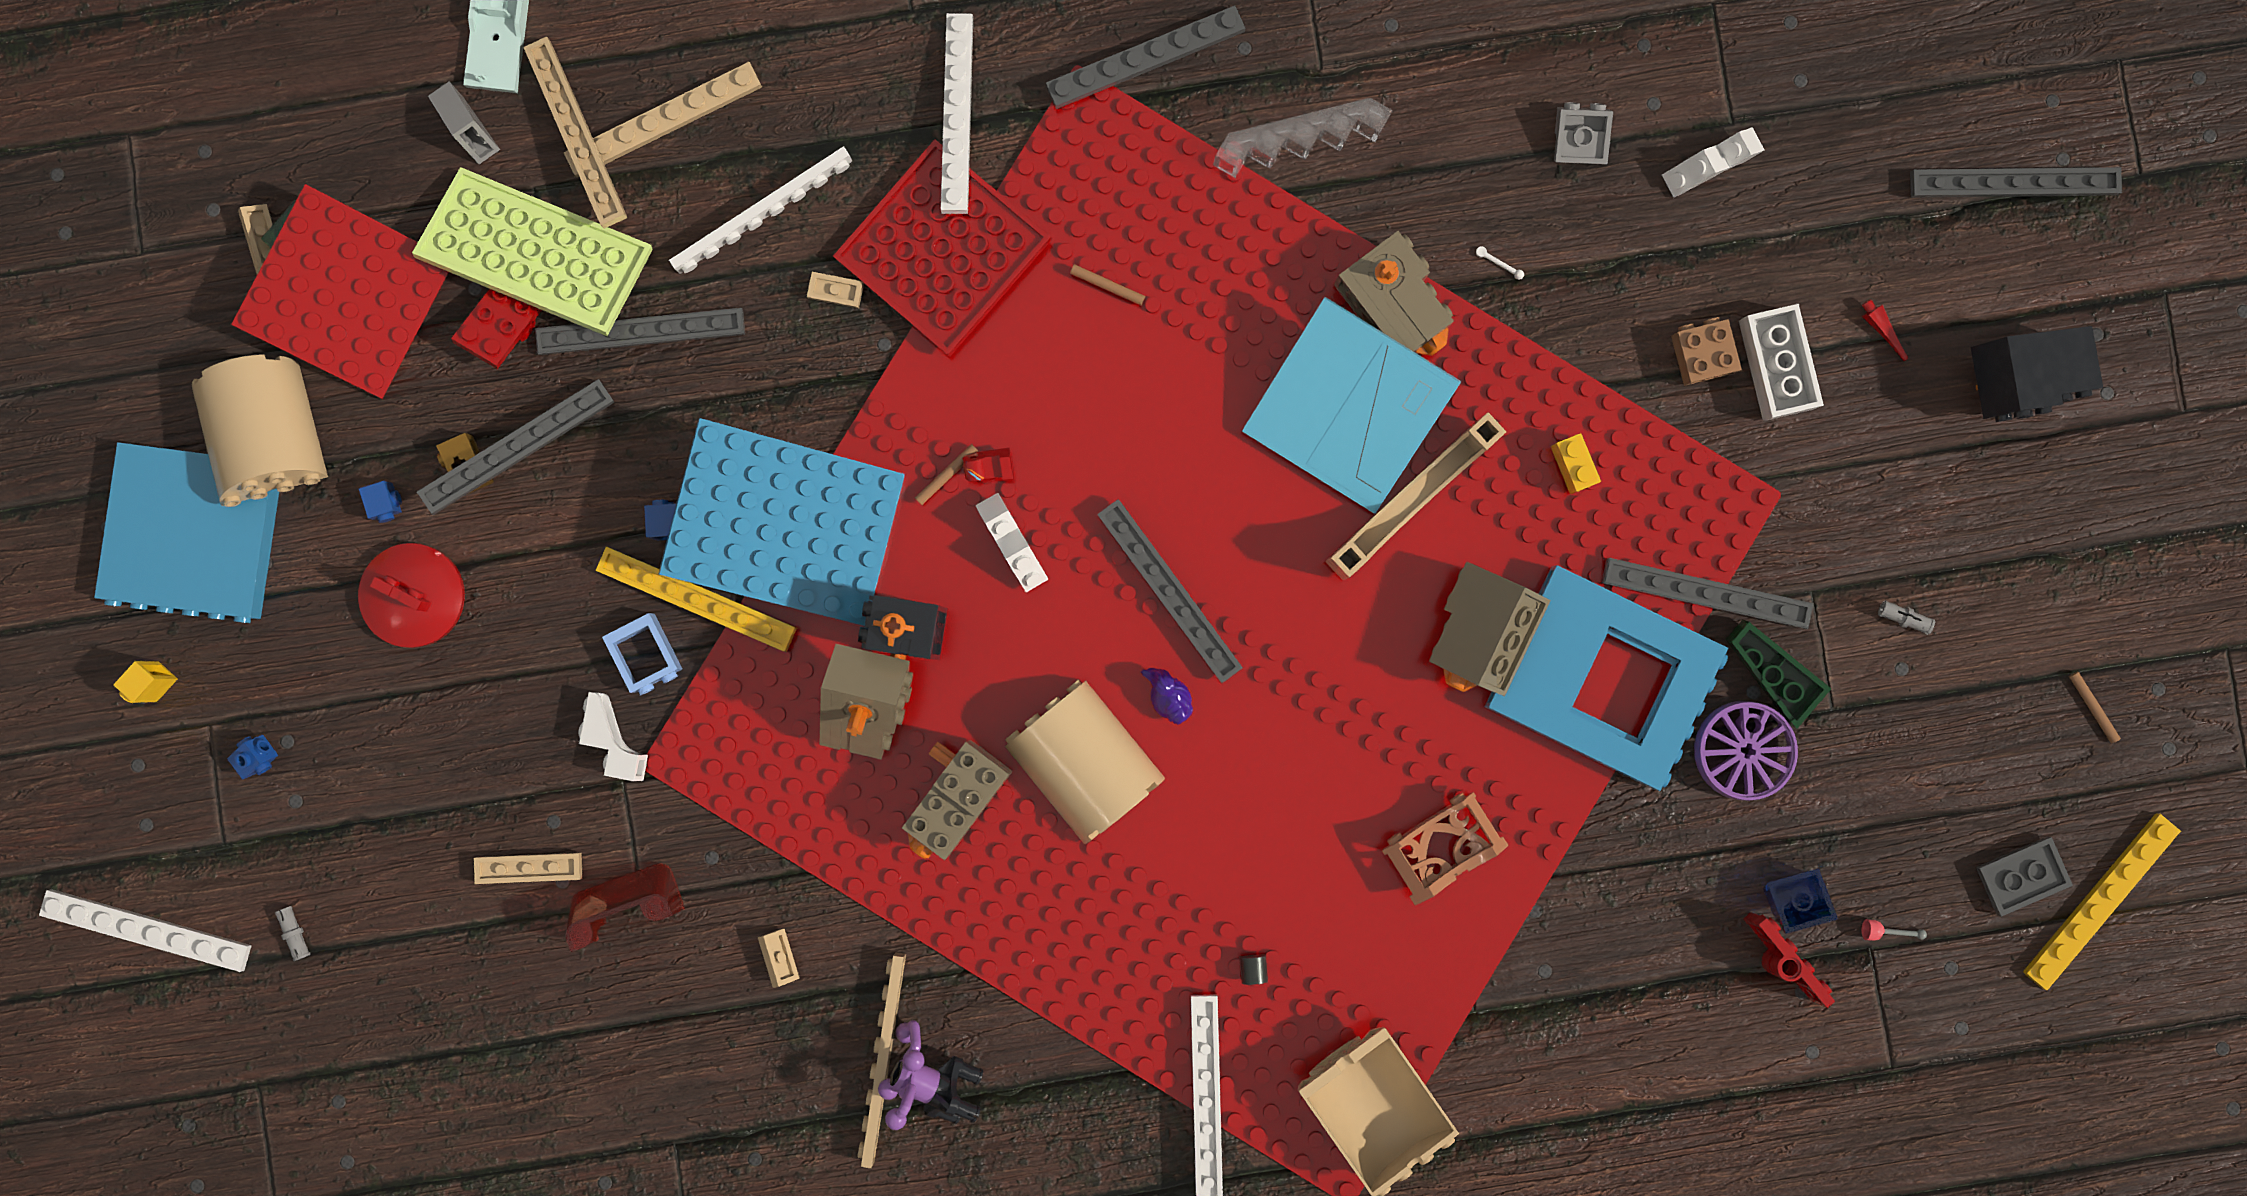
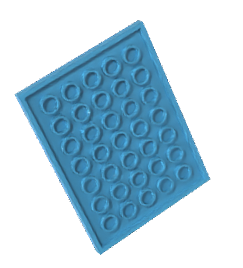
M699 418L658 574L865 626L866 617L862 616L863 604L865 600L869 601V595L874 596L905 474Z

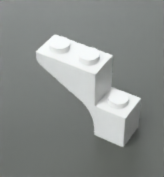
M1752 127L1736 133L1718 145L1700 151L1662 174L1673 197H1677L1714 176L1746 162L1764 151V148Z
M999 493L977 504V510L1025 592L1047 581L1048 577Z
M589 692L583 705L585 715L583 723L579 727V744L608 749V754H606L603 761L604 776L629 781H643L648 755L633 751L622 740L609 696L604 693Z

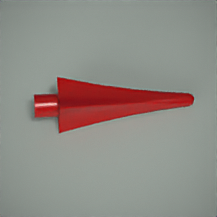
M1871 299L1864 302L1862 306L1867 313L1861 317L1891 345L1902 360L1906 361L1908 356L1893 330L1883 304L1877 307Z

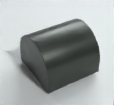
M1266 954L1239 956L1242 984L1255 985L1268 982Z

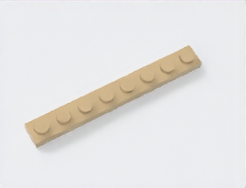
M544 37L523 47L600 225L605 229L626 219L627 215L551 41L548 37Z
M747 62L594 137L593 140L605 165L762 88V85L751 63ZM566 151L564 155L574 175L578 178L579 174L569 151Z
M896 952L893 955V959H888L886 974L890 975L889 985H884L882 1000L886 1001L885 1011H880L878 1027H882L881 1037H876L874 1053H878L877 1064L872 1063L870 1079H874L873 1090L868 1089L866 1105L870 1106L869 1116H864L862 1132H866L865 1142H860L858 1158H862L861 1167L872 1168L875 1162L884 1099L878 1093V1087L880 1082L888 1077L906 954Z

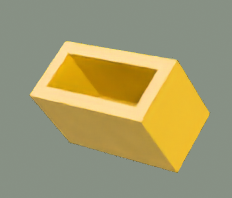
M1581 433L1550 446L1570 494L1601 482Z
M135 661L114 683V686L120 691L119 695L129 703L157 702L178 678L159 661Z

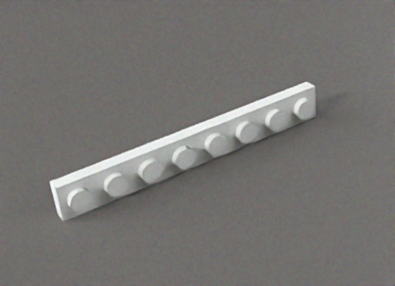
M947 14L941 188L942 214H968L973 14Z
M843 146L670 259V263L678 273L692 271L697 267V262L704 258H712L723 245L735 243L741 238L740 234L746 230L752 231L758 228L763 223L762 220L769 215H778L784 210L786 204L791 201L797 202L805 197V192L812 187H821L828 181L827 178L835 172L836 174L844 172L849 168V163L852 162L850 155Z
M53 889L46 890L39 916L238 972L245 970L252 946Z
M1217 994L1191 995L1196 1196H1223Z

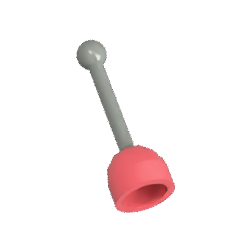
M1865 919L1862 923L1861 931L1864 940H1879L1883 934L1915 936L1920 940L1927 937V933L1923 929L1917 931L1884 929L1881 922L1872 919Z

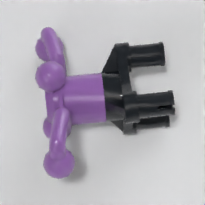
M911 1020L908 1023L900 1024L895 1031L896 1037L902 1043L910 1042V1048L904 1054L903 1060H900L895 1065L891 1078L881 1081L878 1087V1093L883 1099L891 1100L898 1093L902 1099L899 1108H894L887 1112L885 1117L887 1126L892 1130L903 1128L914 1099L924 1103V1114L932 1118L939 1117L953 1124H957L962 1117L974 1123L977 1120L974 1115L979 1116L980 1106L960 1099V1096L957 1095V1078L959 1077L978 1085L983 1076V1069L964 1063L962 1058L954 1055L937 1070L923 1065L924 1056L920 1053L921 1036L919 1023Z

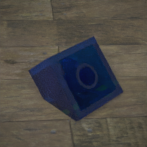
M1819 868L1768 882L1763 888L1772 914L1785 934L1838 920Z

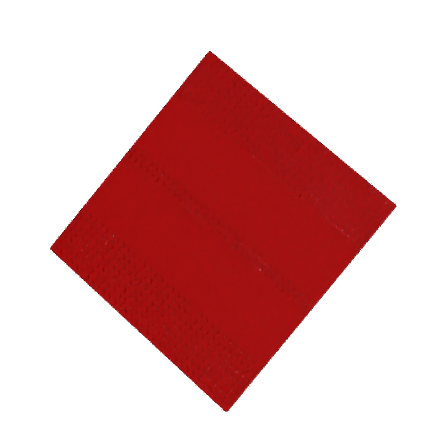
M1076 65V66L1073 67V69L1071 70V72L1076 71V70H1078V69H1080V68H1083V67H1081V66H1079V65ZM1112 86L1058 109L1055 108L1052 102L997 189V192L1051 236L1052 240L950 357L912 326L833 455L905 474L874 595L935 604L948 608L940 660L906 655L905 660L910 661L909 672L913 673L910 686L912 691L909 702L905 703L903 708L905 709L902 725L897 724L894 734H891L892 742L889 751L884 750L882 759L851 753L849 750L842 748L839 750L820 745L821 686L835 644L890 656V653L861 648L862 643L858 642L860 627L865 626L745 596L740 604L797 628L787 652L725 627L646 754L648 758L645 771L1194 1110L1191 995L1217 994L1221 1128L1331 1196H1359L1364 1188V1184L1299 1093V1084L1301 1081L1311 1077L1309 1072L1316 1065L1357 1036L1362 1040L1370 1030L1385 1027L1426 1085L1615 772L1613 769L1485 708L1484 706L1492 691L1478 685L1465 692L1446 684L1444 668L1429 662L1433 648L1444 631V625L1452 614L1444 610L1447 604L1448 596L1452 593L1458 581L1460 571L1464 568L1466 562H1469L1539 594L1551 567L1558 565L1699 633L1713 608L1601 584L1607 558L1729 584L1779 501L1781 493L1427 277L1424 280L1425 284L1427 282L1430 283L1437 292L1435 297L1441 305L1444 303L1450 308L1453 313L1451 318L1454 322L1448 327L1447 345L1432 356L1418 355L1459 379L1461 383L1377 512L1374 514L1242 432L1324 297L1357 316L1334 286V283L1339 274L1377 246ZM1073 265L1080 266L1144 295L1145 299L1142 305L1070 274ZM1489 413L1506 433L1411 517L1350 578L1342 580L1325 561L1482 416ZM1581 433L1601 482L1570 494L1550 446ZM971 444L978 450L977 453L980 451L1010 448L1013 479L1003 480L1002 477L980 481H968L965 479L964 468L962 467L923 505L915 499L924 488ZM996 493H999L1048 577L1047 581L1028 592H1025L976 508L977 504ZM1117 499L1120 500L1243 667L1223 683L1219 681L1098 517V513ZM1607 634L1572 707L1636 737L1645 723L1672 665ZM1149 668L1166 670L1171 677L1178 679L1188 688L1192 698L1193 712L1187 720L1177 725L1170 722L1168 718L1160 716L1155 711L1150 696L1153 685L1142 675V670ZM1078 680L1081 684L1085 681L1088 682L1165 777L1143 800L1087 844H1083L1005 747L1008 744L1005 740L1016 730L1022 733L1027 728L1024 724L1037 713L1040 717L1048 711L1045 706L1056 697H1059L1060 700L1065 698L1069 694L1067 689ZM972 740L1013 772L946 860H943L934 852L929 858L924 859L910 849L908 832L902 829V827L946 769L945 766L931 757L929 752L939 742L956 755L965 742ZM1474 792L1476 795L1475 799L1499 837L1503 836L1508 846L1496 857L1484 862L1471 871L1465 870L1462 874L1457 875V880L1449 884L1434 897L1414 905L1409 897L1412 895L1411 890L1388 854L1384 855L1382 852L1389 845L1387 840L1398 833L1405 834L1427 818L1451 805L1449 800L1458 794L1463 793L1467 796ZM1465 807L1457 813V818L1464 820L1466 816H1469V822L1464 828L1470 829L1476 823V820L1468 807ZM1446 816L1445 818L1441 819L1436 823L1449 824L1448 816ZM1481 828L1474 832L1490 843ZM1422 832L1413 838L1418 843ZM1433 832L1428 844L1426 859L1440 858L1451 866L1455 864L1453 847L1460 836L1446 832ZM1468 840L1460 848V852L1463 855H1467L1470 852V848L1464 846L1470 842ZM1406 845L1402 847L1401 851L1409 864L1417 863V858L1406 856L1411 854V846ZM1431 863L1427 865V869L1429 867H1433L1432 870L1434 874H1438L1440 872V866L1438 863ZM1418 869L1414 870L1420 879ZM1266 954L1268 982L1255 985L1242 984L1239 956Z

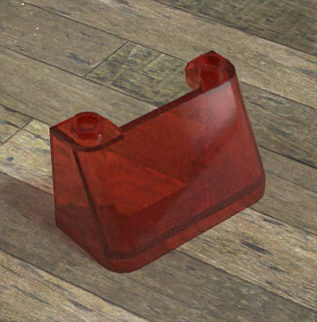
M662 863L654 864L576 893L571 900L566 928V940L570 952L598 941V931L601 926L607 923L605 917L640 905L647 919L658 921L684 910L685 906L670 867Z

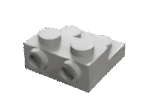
M1565 102L1564 107H1557L1554 161L1607 164L1613 111L1606 109V104L1590 103V108H1580V103Z

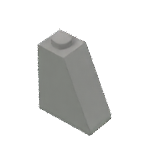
M447 82L428 96L452 136L478 164H481L500 150L464 97L450 82Z

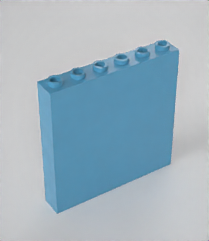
M117 442L94 598L105 599L104 605L121 606L122 602L131 603L130 608L147 610L148 605L157 606L156 611L173 613L174 608L182 609V615L199 616V612L208 613V618L225 620V615L234 616V621L250 623L251 618L261 619L279 492L277 489H273L267 492L268 495L265 498L244 500L239 505L233 507L222 506L219 501L208 454Z

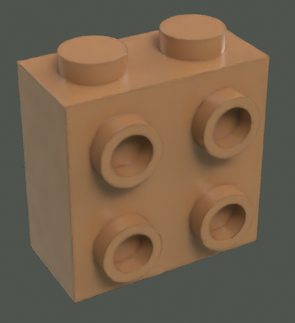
M1719 317L1703 321V326L1694 327V324L1684 325L1678 328L1679 332L1671 336L1684 386L1734 374L1742 370L1729 319L1720 321Z

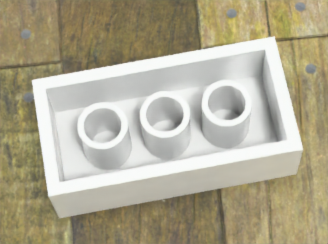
M1799 304L1748 315L1739 320L1763 421L1824 406Z

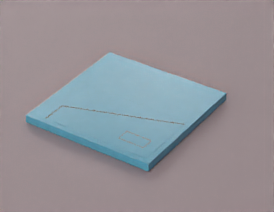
M1324 297L1242 432L1375 514L1461 381Z

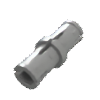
M1886 600L1881 603L1878 610V616L1898 622L1899 626L1903 628L1910 627L1927 635L1932 632L1935 626V619L1915 613L1914 609L1910 607L1903 608Z
M292 906L275 912L283 932L281 937L283 940H286L293 961L311 955L302 936L303 928H299Z

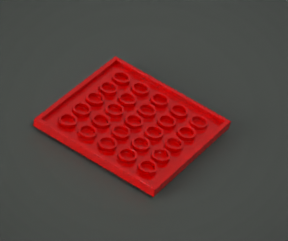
M935 139L833 257L950 357L1049 244L1052 238L970 168L968 214H942L943 145Z
M305 184L231 325L383 399L449 272L414 258L412 252L418 243L417 241Z

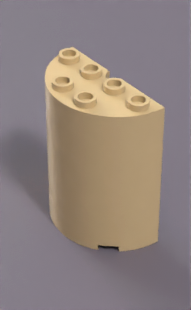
M265 355L238 357L202 371L203 377L193 380L192 390L219 501L222 506H237L244 500L265 498L268 495L267 492L273 489H277L278 492H287L294 489V486L316 484L320 482V479L328 477L298 362L284 356H279L275 360L266 359Z
M1078 680L1067 689L1069 694L1065 698L1060 700L1059 697H1056L1045 706L1048 711L1040 717L1037 713L1024 724L1027 728L1022 733L1016 730L1005 740L1008 744L1005 747L1083 844H1087L1143 800L1165 777L1088 682L1085 681L1081 684Z
M1385 1027L1372 1029L1362 1040L1357 1036L1335 1050L1309 1072L1311 1077L1301 1081L1298 1086L1299 1093L1371 1196H1384L1391 1190L1390 1186L1397 1180L1403 1181L1413 1173L1411 1168L1419 1162L1421 1165L1428 1163L1434 1157L1433 1153L1440 1148L1445 1149L1455 1142L1454 1137L1459 1134Z

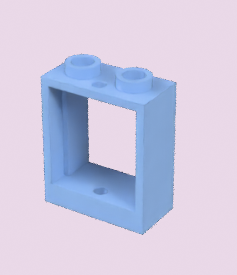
M648 613L602 637L630 693L639 692L640 695L648 693L654 689L653 684L661 680L663 683L669 682L678 677L676 672L682 670L655 614ZM650 629L668 667L636 683L617 644Z

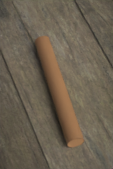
M1075 264L1070 274L1136 304L1142 305L1145 299L1144 295Z
M972 444L968 446L915 499L923 505L963 467L962 458L968 454L977 453L978 450Z
M2077 671L2069 675L2070 680L2110 743L2119 741L2121 739L2080 673Z

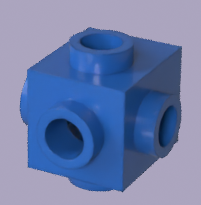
M264 735L253 739L249 736L237 743L236 746L238 748L227 759L243 780L255 774L261 775L272 767L270 763L278 754Z

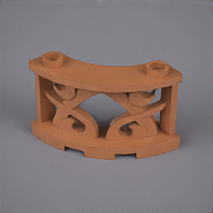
M1474 792L1467 796L1463 793L1458 794L1449 800L1451 805L1427 818L1405 834L1398 833L1387 840L1389 845L1382 852L1384 855L1388 854L1411 890L1412 895L1409 897L1414 905L1434 897L1449 884L1457 880V875L1462 874L1465 870L1471 871L1484 862L1496 857L1508 846L1504 837H1499L1475 799L1476 795ZM1465 807H1468L1476 820V823L1470 829L1464 828L1469 822V816H1466L1464 820L1457 818V813ZM1446 816H1448L1449 824L1436 823L1441 819L1445 818ZM1481 828L1490 843L1474 832ZM1422 832L1418 843L1413 838ZM1433 832H1446L1460 836L1453 847L1455 864L1452 866L1440 858L1426 859L1428 844ZM1468 840L1470 842L1464 846H1468L1470 852L1467 855H1463L1460 852V848ZM1406 845L1412 848L1411 854L1406 856L1417 858V863L1413 865L1409 864L1401 851V848ZM1431 863H1438L1440 866V872L1438 874H1434L1432 870L1433 867H1429L1427 869V865ZM1418 869L1420 879L1414 870Z

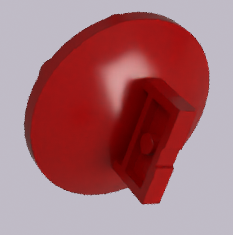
M416 543L396 545L378 554L365 569L358 590L359 608L367 626L380 639L400 647H423L442 639L458 622L465 601L463 580L451 559L433 547Z

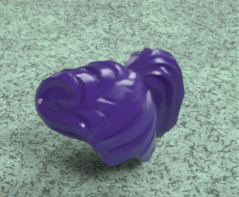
M1149 668L1141 671L1142 675L1153 685L1150 696L1155 711L1160 716L1168 718L1170 722L1177 725L1187 720L1193 712L1192 698L1188 688L1178 679L1171 677L1166 670Z

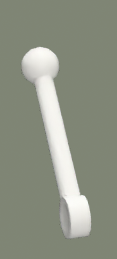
M1485 247L1477 248L1476 255L1479 258H1487L1514 274V277L1518 280L1524 277L1522 270H1516L1490 255Z

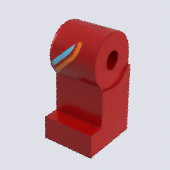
M1010 448L980 451L979 453L968 454L962 458L965 479L968 481H980L1002 477L1003 480L1013 479Z

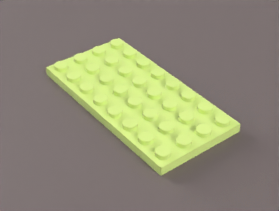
M460 167L412 254L416 259L608 336L653 249L652 245L608 227L604 229L599 223Z

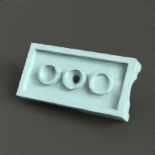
M470 0L468 15L470 36L463 83L466 88L518 93L529 0ZM495 35H499V39L497 41L493 40V37Z

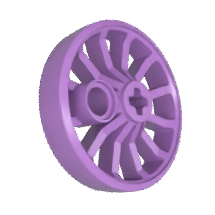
M1736 701L1720 706L1706 717L1696 735L1694 756L1700 775L1713 790L1731 799L1752 801L1776 793L1789 781L1796 767L1798 746L1793 729L1780 713L1761 703ZM1749 708L1760 710V716L1749 713ZM1739 709L1740 716L1736 719L1734 725L1727 713ZM1771 716L1778 723V726L1758 738L1764 730L1768 717ZM1719 718H1721L1729 730L1732 739L1711 729ZM1749 718L1755 721V729L1752 732L1746 729V722ZM1782 732L1784 733L1787 746L1761 747ZM1709 735L1725 743L1730 748L1705 750L1707 736ZM1741 747L1749 749L1748 754L1742 753ZM1787 752L1785 767L1761 755V753ZM1730 755L1725 761L1709 770L1706 756ZM1759 762L1781 772V775L1774 783L1771 782ZM1733 765L1725 785L1722 786L1714 776ZM1752 768L1765 786L1764 790L1757 793L1753 792ZM1743 770L1744 794L1735 793L1732 789Z

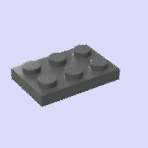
M2048 836L1976 867L1996 915L2001 917L2073 886L2052 837Z

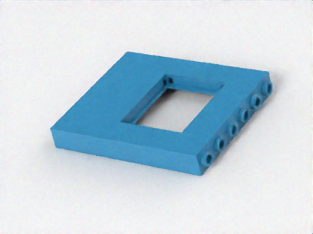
M1558 565L1552 566L1539 592V595L1551 601L1505 696L1492 691L1484 707L1645 786L1661 791L1662 787L1665 788L1671 779V773L1669 772L1673 764H1677L1682 756L1683 750H1681L1684 741L1688 740L1693 733L1694 726L1692 724L1695 717H1699L1705 708V702L1703 701L1707 692L1711 693L1716 685L1717 679H1715V675L1718 669L1721 670L1727 662L1728 655H1726L1728 648ZM1607 634L1672 665L1637 738L1572 707Z

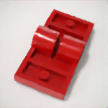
M489 289L451 338L452 342L498 369L519 340L525 341L530 336L536 324L535 319L542 310Z
M1751 912L1743 918L1768 948L1763 954L1761 961L1763 968L1768 973L1789 982L1795 981L1809 1000L1828 1008L1835 1002L1830 995L1832 993L1831 988L1822 979L1820 981L1817 980L1813 975L1815 972L1813 966L1806 959L1801 960L1796 954L1798 951L1797 947L1790 939H1784L1780 935L1779 931L1781 928L1771 917L1767 919L1763 914L1760 916Z

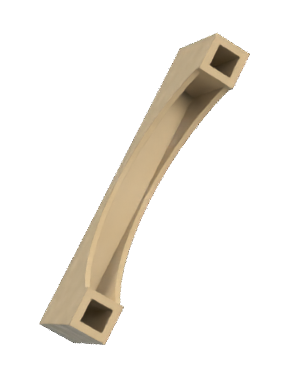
M1489 413L1482 416L1325 562L1342 580L1350 578L1411 517L1466 467L1488 450L1506 431Z

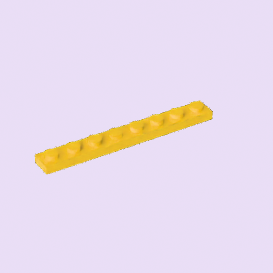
M609 547L605 548L596 568V571L784 652H787L797 629L691 582L659 575L658 568Z
M2156 813L2025 968L2023 973L2039 987L2047 991L2181 831L2162 814Z

